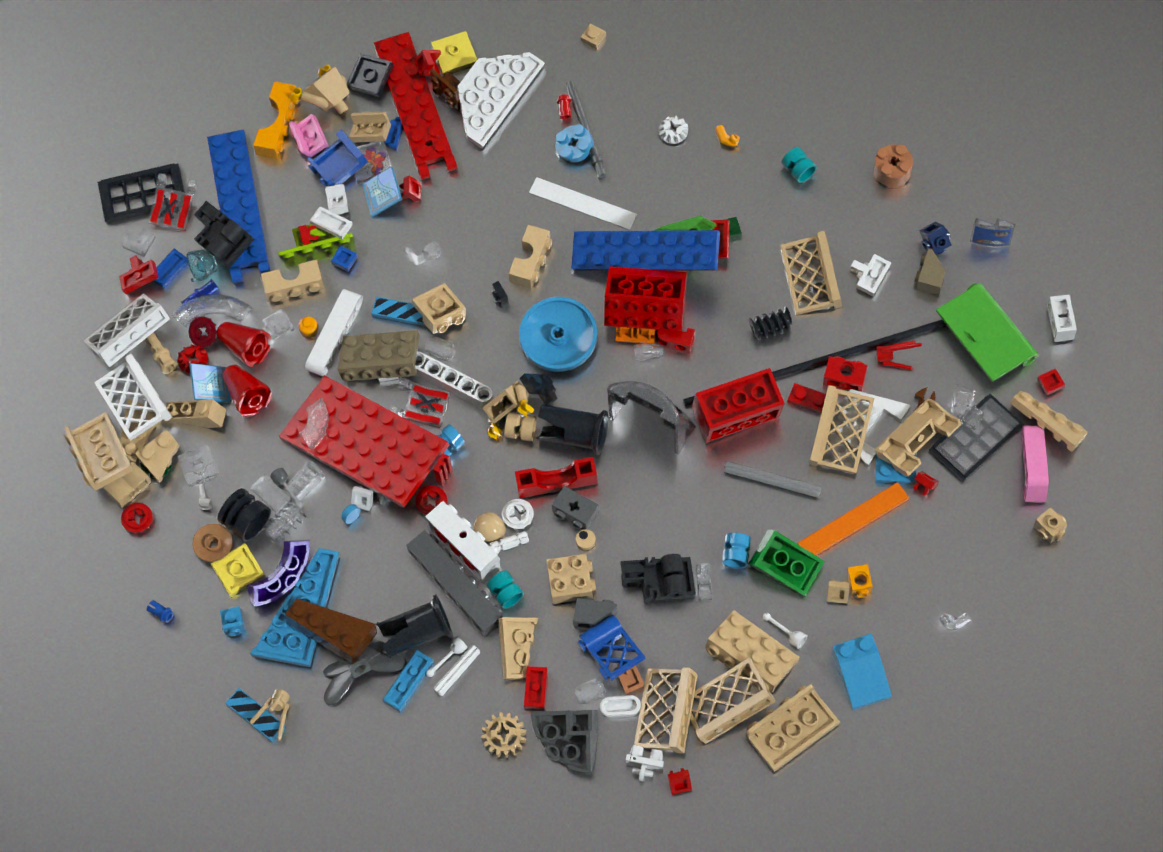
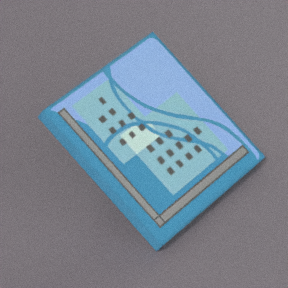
M393 167L386 169L362 184L372 217L402 200Z
M190 364L194 400L213 399L221 403L231 402L230 393L223 379V372L226 367Z

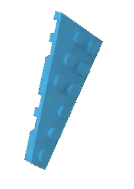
M318 549L306 567L307 570L295 584L292 593L287 596L272 619L271 625L263 633L257 646L251 651V656L305 667L311 666L317 642L287 624L285 613L296 599L326 608L340 555L339 552Z

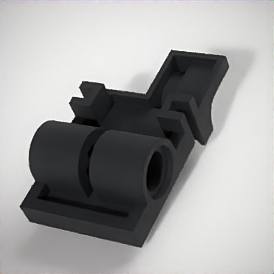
M205 201L194 214L205 225V228L194 240L229 268L254 241V238L208 201Z
M667 554L661 557V559L652 557L650 562L648 557H645L644 560L620 562L622 586L630 588L642 584L644 603H649L653 595L655 600L694 598L696 596L690 557H681L680 554Z

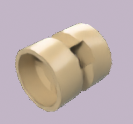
M509 412L505 424V438L516 439L520 437L521 440L532 442L535 436L537 417L531 415L521 417L518 413Z

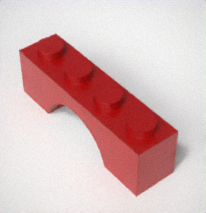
M593 457L574 460L570 465L558 470L540 471L531 468L515 471L519 498L561 491L564 486L573 489L598 484Z

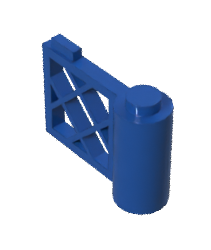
M615 615L609 616L578 636L580 639L577 641L579 647L583 652L587 651L592 655L601 667L598 670L605 680L609 678L612 681L645 660L644 654L622 628ZM622 636L626 640L624 646L615 645V641ZM602 649L609 650L607 657H600L597 655V652ZM613 650L623 651L621 659L611 658ZM627 652H635L638 655L632 660L625 659ZM610 663L620 664L619 668L612 673L608 669Z

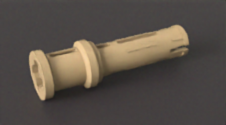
M154 332L144 339L153 352V359L162 367L161 371L164 374H169L178 367V363L171 358L170 351L162 346Z

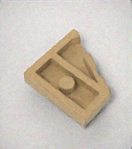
M165 430L136 452L135 455L160 483L166 468H169L172 462L173 455L176 454L179 448V444Z

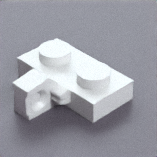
M876 254L873 255L869 263L865 262L862 264L854 260L850 271L855 273L857 278L860 279L856 288L874 296L889 270L891 262Z

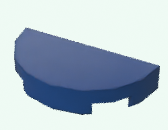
M400 117L390 121L391 127L387 139L384 141L385 145L397 151L403 130Z

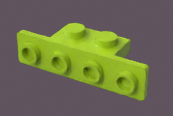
M298 227L293 228L292 232L296 247L280 251L278 255L288 258L295 256L294 252L300 250L304 254L312 252V247L320 246L321 249L331 247V242L338 241L339 244L350 242V238L353 235L352 233L346 234L342 240L316 227V229L310 231V235L313 237L319 236L317 240H310V244L302 246Z

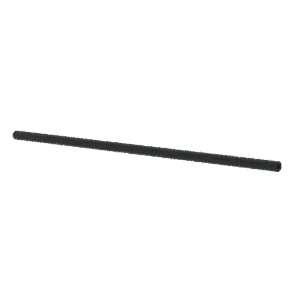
M941 319L782 368L772 373L774 378L777 379L828 363L829 356L845 358L877 348V346H884L947 325ZM695 396L683 399L684 406L692 405Z

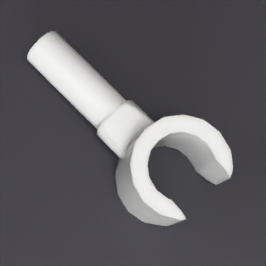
M200 484V509L211 510V499L206 498L204 485Z

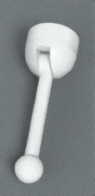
M769 613L763 614L765 621L769 620L790 635V643L797 649L802 647L807 639L806 634L801 631L791 632L771 618Z
M456 636L450 643L451 651L432 669H428L426 675L432 677L434 672L453 653H463L468 648L467 645Z

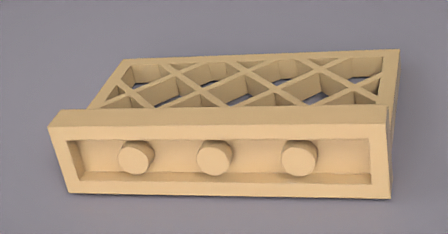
M825 231L817 232V236L781 244L796 315L835 306V309L843 307ZM816 242V248L813 253L805 250L807 244ZM795 248L798 252L792 258L787 255L786 249ZM802 252L810 256L805 264L797 260ZM813 258L820 262L817 270L808 266ZM794 263L802 267L798 275L790 271ZM806 269L814 273L809 281L801 277ZM817 275L824 279L821 287L812 283ZM798 280L806 284L801 292L794 289ZM809 286L818 290L813 298L805 295ZM820 293H824L828 296L829 301L820 303L816 299ZM802 297L810 301L807 307L799 308L798 303Z
M828 385L809 465L816 467L819 465L852 474L857 473L875 398L839 390L835 386ZM838 395L847 397L850 403L841 408L837 402ZM861 400L869 402L868 409L861 413L855 405ZM853 406L858 415L848 420L843 411ZM841 413L846 422L836 427L832 419L835 415ZM860 417L864 427L855 431L851 422ZM848 424L853 434L843 438L839 429ZM836 431L841 441L832 446L828 440V435ZM855 436L859 441V446L851 450L846 441ZM843 443L849 452L839 457L834 448ZM830 450L837 458L831 463L822 461L824 454ZM851 455L855 461L854 468L846 467L842 459Z
M748 658L695 690L694 699H699L700 702L697 710L692 709L690 720L698 738L707 744L776 701L769 692L753 660ZM750 665L752 669L750 678L741 676L742 670ZM729 677L735 678L732 689L723 687L725 680ZM739 680L748 681L745 692L736 690ZM753 683L761 685L763 690L756 694L750 693ZM711 688L718 689L715 699L706 698L707 692ZM722 690L731 692L728 702L719 701ZM735 693L744 695L742 702L738 705L732 704ZM704 701L713 703L710 713L701 711ZM717 704L726 706L725 712L722 715H715ZM700 715L709 716L707 724L700 727L698 725Z
M683 667L682 670L647 669L634 745L641 746L644 749L669 750L676 753L685 752L698 676L691 668ZM653 674L661 675L663 679L654 686L651 683ZM675 675H680L679 683L673 687L669 680ZM667 683L671 689L661 696L657 690ZM655 692L659 699L650 705L648 699ZM675 693L677 696L676 702L669 706L665 700ZM663 702L668 709L658 716L654 709ZM652 712L656 719L647 725L644 722L645 717ZM671 713L673 721L666 726L662 719ZM660 722L664 729L657 735H654L650 729ZM649 732L653 738L647 743H641L642 736ZM668 733L670 736L669 745L661 744L658 739Z

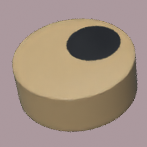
M584 529L577 533L576 545L578 548L587 551L595 546L596 537L591 530Z

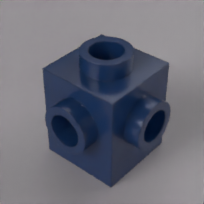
M936 221L919 230L923 239L921 243L926 251L930 248L935 254H941L946 251V248L952 246L949 240L951 238L950 233L944 225Z

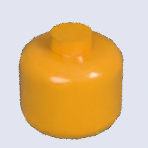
M308 316L300 320L299 331L302 336L311 338L318 333L319 326L316 319Z

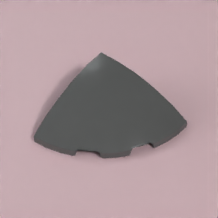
M598 710L531 712L535 735L544 745L545 752L553 760L567 766L568 769L592 773L597 745Z

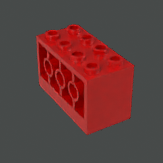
M609 266L604 301V326L682 331L686 304L687 272Z
M768 368L697 392L691 408L705 443L779 418L785 403L773 373Z

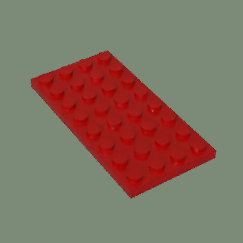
M325 375L279 434V438L403 508L433 469L440 456L449 447L448 441Z

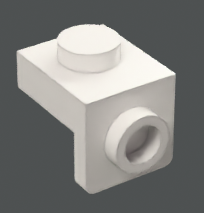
M344 184L326 187L329 211L337 215L349 212Z

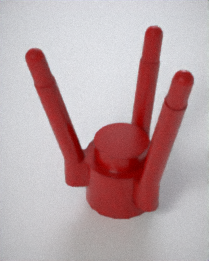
M913 340L889 346H877V362H882L883 366L912 370V366L890 362L889 360L893 359V351L921 347L922 343H916Z

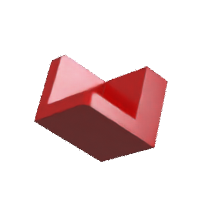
M422 50L414 62L420 76H431L430 70L432 68L440 74L436 64V60L441 55L440 50Z

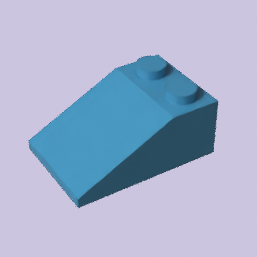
M872 633L832 647L831 654L853 710L892 697Z

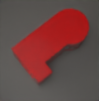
M687 328L686 332L658 330L657 340L661 346L690 354L695 339V329Z

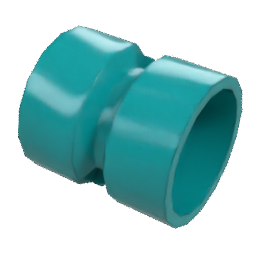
M800 147L791 149L781 161V164L791 172V175L799 183L808 180L817 169L814 162L807 158L806 153Z
M507 570L499 572L487 583V588L494 596H497L496 600L503 609L513 606L524 595L519 585L513 584L514 578Z

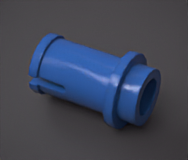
M155 600L149 603L155 609L147 606V611L160 618L161 622L168 623L174 615L171 608H165Z

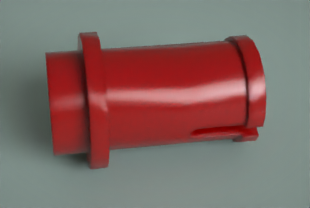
M562 94L557 99L560 119L562 120L572 117L570 108L571 98L567 94Z

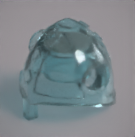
M195 250L187 253V262L194 277L191 278V282L204 281L213 272L218 270L217 260L210 252Z

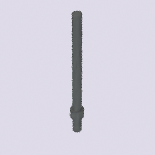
M572 81L566 83L579 123L590 132ZM594 143L593 148L591 147L589 151L591 154L590 160L592 166L597 171L598 177L603 178L606 176L602 166L603 160L601 155L598 154Z

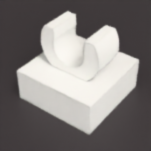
M354 486L351 504H355L360 509L370 511L373 503V490L364 489L363 486Z

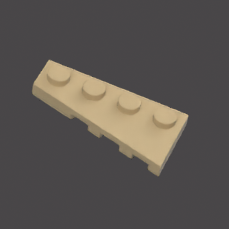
M1020 390L1010 402L1028 418H1035L1038 426L1043 430L1049 429L1053 432V438L1058 442L1063 440L1068 444L1067 449L1071 452L1084 440L1088 433L1080 424L1068 420L1065 415L1050 409L1047 404L1037 401L1027 392Z

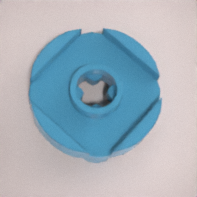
M577 124L557 133L555 147L562 159L575 163L584 160L589 155L594 142L590 132L581 124ZM573 141H579L575 147L571 145Z

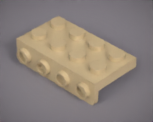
M107 412L72 431L68 426L64 427L67 433L64 437L67 443L72 445L70 451L75 459L78 458L76 465L81 472H84L82 478L87 486L91 485L95 491L134 470Z
M735 610L713 632L705 646V649L711 656L722 661L729 669L751 658L771 694L800 658ZM750 665L742 670L741 676L750 678L752 672ZM753 683L759 691L763 690L760 684Z
M812 684L808 686L803 685L796 691L797 694L794 697L785 698L780 703L779 708L769 710L764 714V719L759 722L754 721L747 727L746 738L773 772L780 769L840 724L837 717L815 692Z

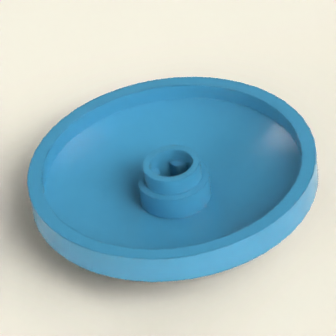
M566 297L547 298L533 305L524 315L519 329L520 344L526 357L536 366L554 372L568 371L583 364L593 353L597 343L596 322L591 312L574 299Z

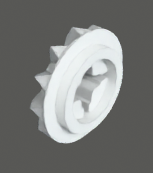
M668 116L658 126L659 136L667 143L676 144L682 142L688 135V124H686L683 118ZM671 125L676 128V134L670 130Z
M523 499L509 501L502 510L504 523L507 527H511L514 530L524 529L527 525L531 524L534 518L532 506ZM515 508L519 513H524L521 515V521L517 517H512L515 515Z

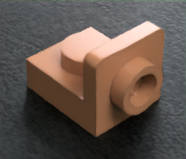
M636 665L618 676L626 694L645 686Z

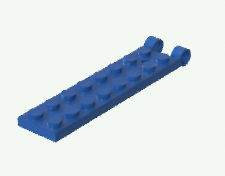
M244 129L207 137L220 211L254 238L249 248L230 267L233 284L243 282L240 268L258 265L260 275L270 271Z

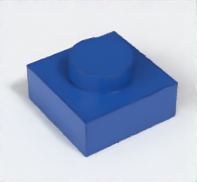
M340 246L333 256L331 264L349 272L358 257L357 253Z

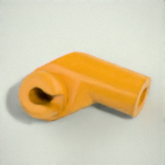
M723 125L715 128L721 144L729 147L738 145V135H727Z

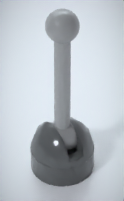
M284 468L274 470L270 478L275 484L283 485L295 502V507L301 509L303 503L298 501L287 485L288 475Z

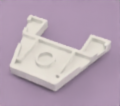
M853 389L849 391L875 398L866 434L882 412L901 422L911 408L909 404ZM844 397L839 405L843 408L850 401L847 397ZM861 400L855 405L861 413L868 409L869 402ZM853 406L843 411L848 420L858 415ZM841 413L835 415L832 419L836 427L846 422ZM860 417L851 422L855 431L864 427ZM848 424L839 429L843 438L853 434ZM855 436L846 441L852 450L859 446V441ZM864 442L860 459L868 467L876 457V452L873 447Z

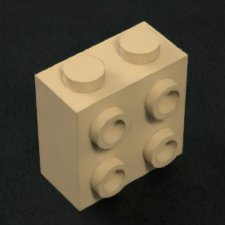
M586 554L546 560L553 604L577 601V598L582 597L593 598L592 591H596L595 580L590 579L589 572H593L592 561L587 560Z

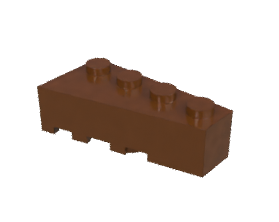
M296 599L285 613L287 624L351 664L356 663L377 634L374 623L300 599Z

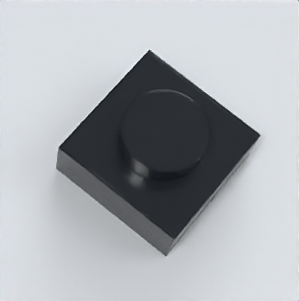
M500 282L493 283L491 296L495 303L499 302L501 307L508 305V296Z

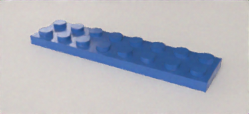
M717 230L574 231L571 269L609 270V266L668 271H717L720 232Z

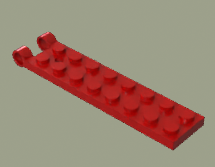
M409 32L374 42L378 58L391 61L394 64L387 84L421 180L430 178L427 165L441 160L445 161L448 172L458 169L425 76H420L414 60L417 58V53ZM427 142L433 143L431 146H426Z

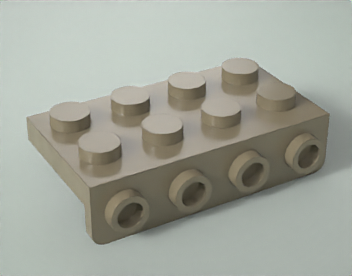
M418 330L343 336L337 368L342 380H371L417 375L415 362L420 337Z

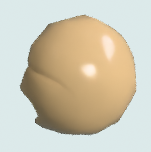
M491 512L478 516L473 525L474 532L479 531L485 538L484 542H498L504 537L506 532V525L497 514Z

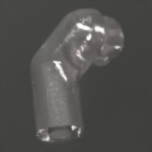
M942 613L939 617L941 624L952 630H957L971 622L967 613L958 618L948 613Z

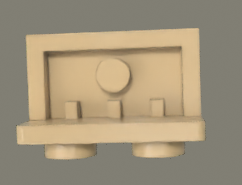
M385 112L351 114L350 117L354 124L349 139L352 142L386 141L391 123Z

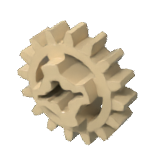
M502 712L499 713L498 718L492 715L493 721L486 720L487 727H482V732L485 734L481 736V739L486 741L483 744L484 747H490L489 753L496 752L498 758L501 756V753L504 754L505 758H508V753L510 752L516 755L515 749L522 750L520 743L526 742V739L523 737L526 735V730L522 729L524 727L523 722L518 723L519 719L517 716L512 719L509 712L506 717H503ZM506 723H509L514 727H509ZM503 728H504V731L506 732L505 742L503 741V738L501 737V736H502V732H503V731H502ZM493 743H498L501 745V747H498Z

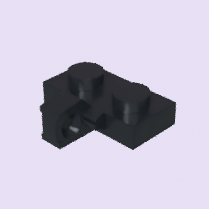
M524 373L519 378L528 393L538 394L545 405L551 406L558 399L555 394L556 389L553 386V381L549 376Z

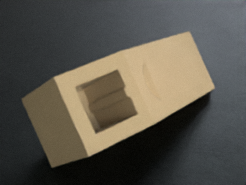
M213 399L167 402L166 408L173 417L168 422L204 428L222 427L227 410Z

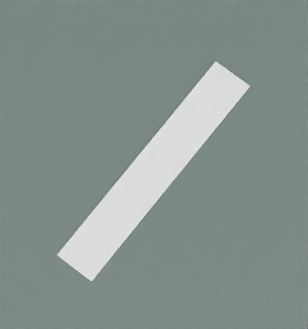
M536 177L529 191L531 194L629 230L637 216L636 213L538 177Z

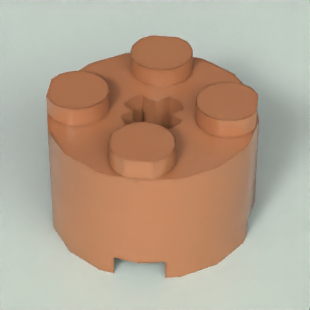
M902 144L887 145L877 151L874 162V177L878 183L886 185L889 189H897L905 185L911 177L913 157L907 150V147Z

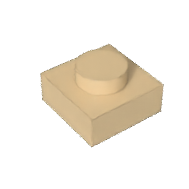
M589 24L581 36V41L597 49L605 38L606 31Z

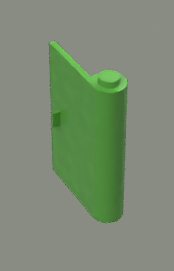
M982 283L972 284L967 291L936 309L938 315L992 382L1021 364L1023 366L1031 364L1039 356L1038 352Z

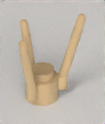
M282 689L275 690L272 697L268 698L267 702L250 720V724H253L269 705L271 707L270 711H280L282 709L277 740L280 741L287 710L290 707L287 703L290 698L289 694Z

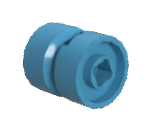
M450 424L440 431V435H437L448 441L449 447L444 454L449 457L452 455V450L457 451L465 444L462 436Z
M742 533L726 534L724 543L726 549L723 551L722 564L731 568H746L749 559L747 551L750 550L751 537Z

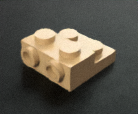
M445 283L412 299L413 306L423 316L424 324L433 334L437 332L444 333L449 326L453 324L460 325L466 318L465 306Z

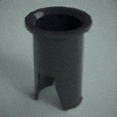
M544 403L541 405L538 417L554 426L543 427L540 436L536 439L593 449L596 455L601 454L608 429V411L603 410L601 413L595 414L545 405Z
M436 594L433 595L431 602L376 624L383 636L394 635L383 644L389 658L444 635L453 638L447 615Z

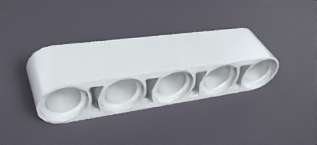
M346 289L342 290L306 361V371L322 377L326 376L342 345L343 336L347 335L361 307L362 295Z
M417 351L416 361L421 363L415 365L417 369L416 376L480 409L493 399L492 390L488 386ZM432 370H438L435 374L430 373ZM449 378L455 379L453 382H447ZM465 387H471V388H472V389L469 390V391H464V390H463ZM483 395L489 396L485 400L480 399Z

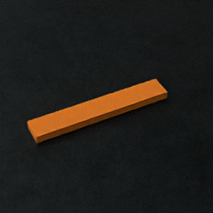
M897 482L807 536L797 544L817 556L907 502L909 497Z

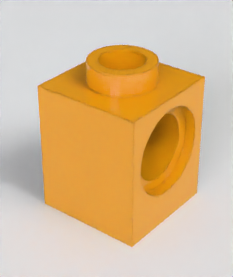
M868 564L848 567L847 578L848 583H850L851 597H867L872 593L873 588ZM861 579L865 584L857 585L855 581Z

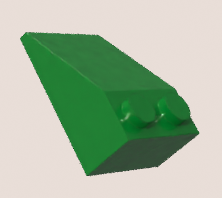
M767 530L748 565L805 596L825 561L776 530Z

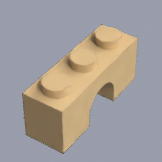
M532 225L527 226L522 238V248L531 252L532 255L527 259L514 258L508 273L511 283L532 288L533 283L538 281L540 274L538 270L540 266L544 265L546 250H550L552 245L550 231Z
M317 259L298 264L300 272L297 278L293 280L284 279L280 269L262 273L261 277L268 302H277L286 297H297L302 293L316 292L324 288Z

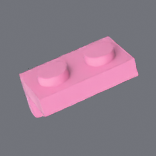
M311 114L298 124L293 121L289 123L291 127L290 133L296 139L297 149L302 155L305 154L312 158L329 146L315 115Z

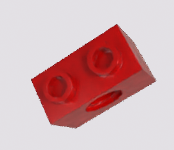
M829 356L823 385L835 386L837 389L846 391L853 389L862 392L868 365L860 361H848L839 356ZM847 371L850 375L845 376L841 372Z

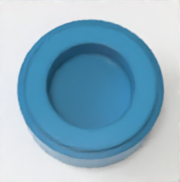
M351 504L343 510L341 519L346 524H351L359 517L361 510L355 504Z

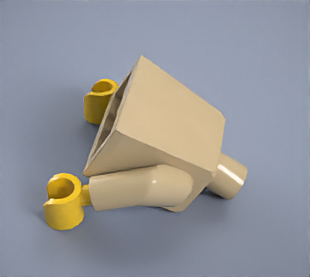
M324 65V68H319V78L304 89V93H302L300 87L294 88V93L292 92L290 95V99L294 102H298L302 98V101L311 103L323 111L334 107L339 114H342L348 109L342 100L349 94L346 78L339 73L336 67L331 68L330 65Z
M519 381L514 382L482 408L489 416V424L491 425L487 434L494 439H497V436L500 437L503 432L502 429L496 427L499 424V420L518 406V412L527 417L528 411L533 413V407L527 404L529 394L525 386L520 384Z

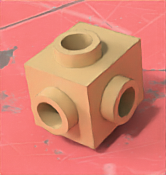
M1050 507L1035 520L1033 527L1043 540H1047L1051 544L1055 539L1059 541L1065 536L1068 524L1060 513L1057 514Z

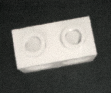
M1070 295L1050 297L1047 310L1054 342L1074 340L1077 328Z

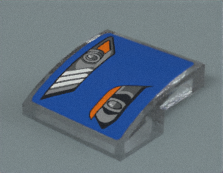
M976 218L970 242L984 246H1008L1012 242L1016 224L997 218L995 224Z

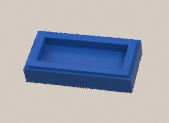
M174 248L156 267L159 278L153 281L165 288L190 262L189 259Z

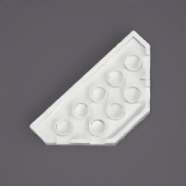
M530 52L522 53V55L512 56L511 54L489 59L479 58L457 87L466 138L482 149L545 63Z

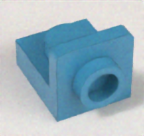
M240 606L220 611L222 630L225 636H236L245 631Z

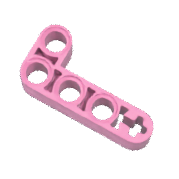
M1022 426V446L1026 479L1024 501L1045 503L1049 476L1044 430L1039 426Z

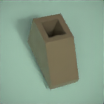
M928 248L927 254L922 255L920 265L923 267L921 271H917L914 282L918 283L917 290L939 296L946 270L934 251Z

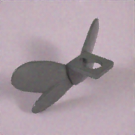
M377 641L367 646L354 664L346 660L330 664L323 671L325 676H334L324 693L325 703L332 705L338 702L347 692L354 678L370 670L380 672L402 670L407 664L406 659L400 655H394L392 658H389L386 653H381L384 649V642Z

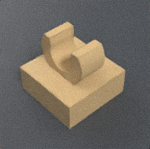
M834 579L829 581L827 602L847 604L850 583L844 580L843 582H837Z

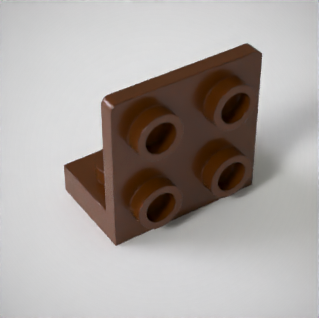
M432 68L430 70V80L433 92L438 97L444 98L450 108L454 107L459 112L461 108L457 87L460 81L450 72L442 77Z

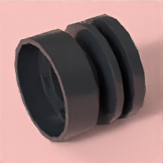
M241 488L231 494L224 502L217 519L227 529H233L234 534L241 540L248 542L255 538L265 527L270 518L271 509L260 500L255 501L254 495Z

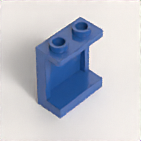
M342 129L336 133L339 139L315 159H312L310 156L307 158L311 163L308 167L315 175L317 173L321 175L319 180L325 187L342 184L368 163L365 156Z

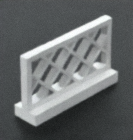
M143 293L86 338L84 343L110 367L170 318L159 303L156 304ZM127 324L126 327L120 328L121 325Z
M129 354L125 357L126 362L94 383L131 441L161 420L168 421L173 417L138 361L132 354ZM128 369L127 379L119 378L120 373ZM108 381H113L110 390L103 389L101 386ZM118 382L125 383L123 391L115 390ZM130 384L138 385L135 393L128 392ZM114 394L121 395L119 404L111 402ZM126 396L134 397L132 405L124 404ZM139 397L146 398L144 407L136 406ZM122 408L130 409L128 418L120 417ZM135 410L142 411L140 419L132 418ZM147 411L155 412L156 416L154 418L145 420ZM131 422L139 423L137 429L130 433L129 427Z

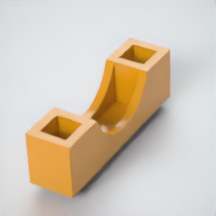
M274 81L269 99L271 106L279 114L272 125L258 129L253 144L256 155L278 159L279 153L283 151V140L289 133V122L294 117V106L298 104V102L290 99V95L292 92L294 93L296 85Z

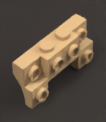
M927 398L875 449L878 458L892 464L894 470L909 476L922 464L920 459L914 456V454L937 432L949 437L962 425L961 421L948 413L936 401Z

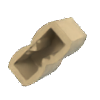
M131 462L133 471L104 486L106 494L121 508L128 505L136 495L141 493L151 483L149 476L134 462Z

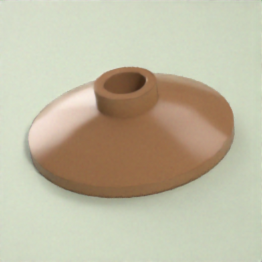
M208 524L201 527L195 533L192 546L195 554L200 559L207 562H215L228 555L233 541L226 527L220 524ZM212 543H217L216 547H210Z

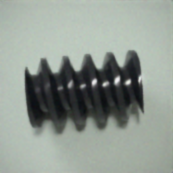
M784 307V312L781 309H777L776 314L773 311L769 312V317L767 314H762V320L759 316H755L754 321L749 318V324L753 335L760 341L761 334L768 338V332L776 336V330L778 329L782 334L783 327L791 331L792 318L788 308Z

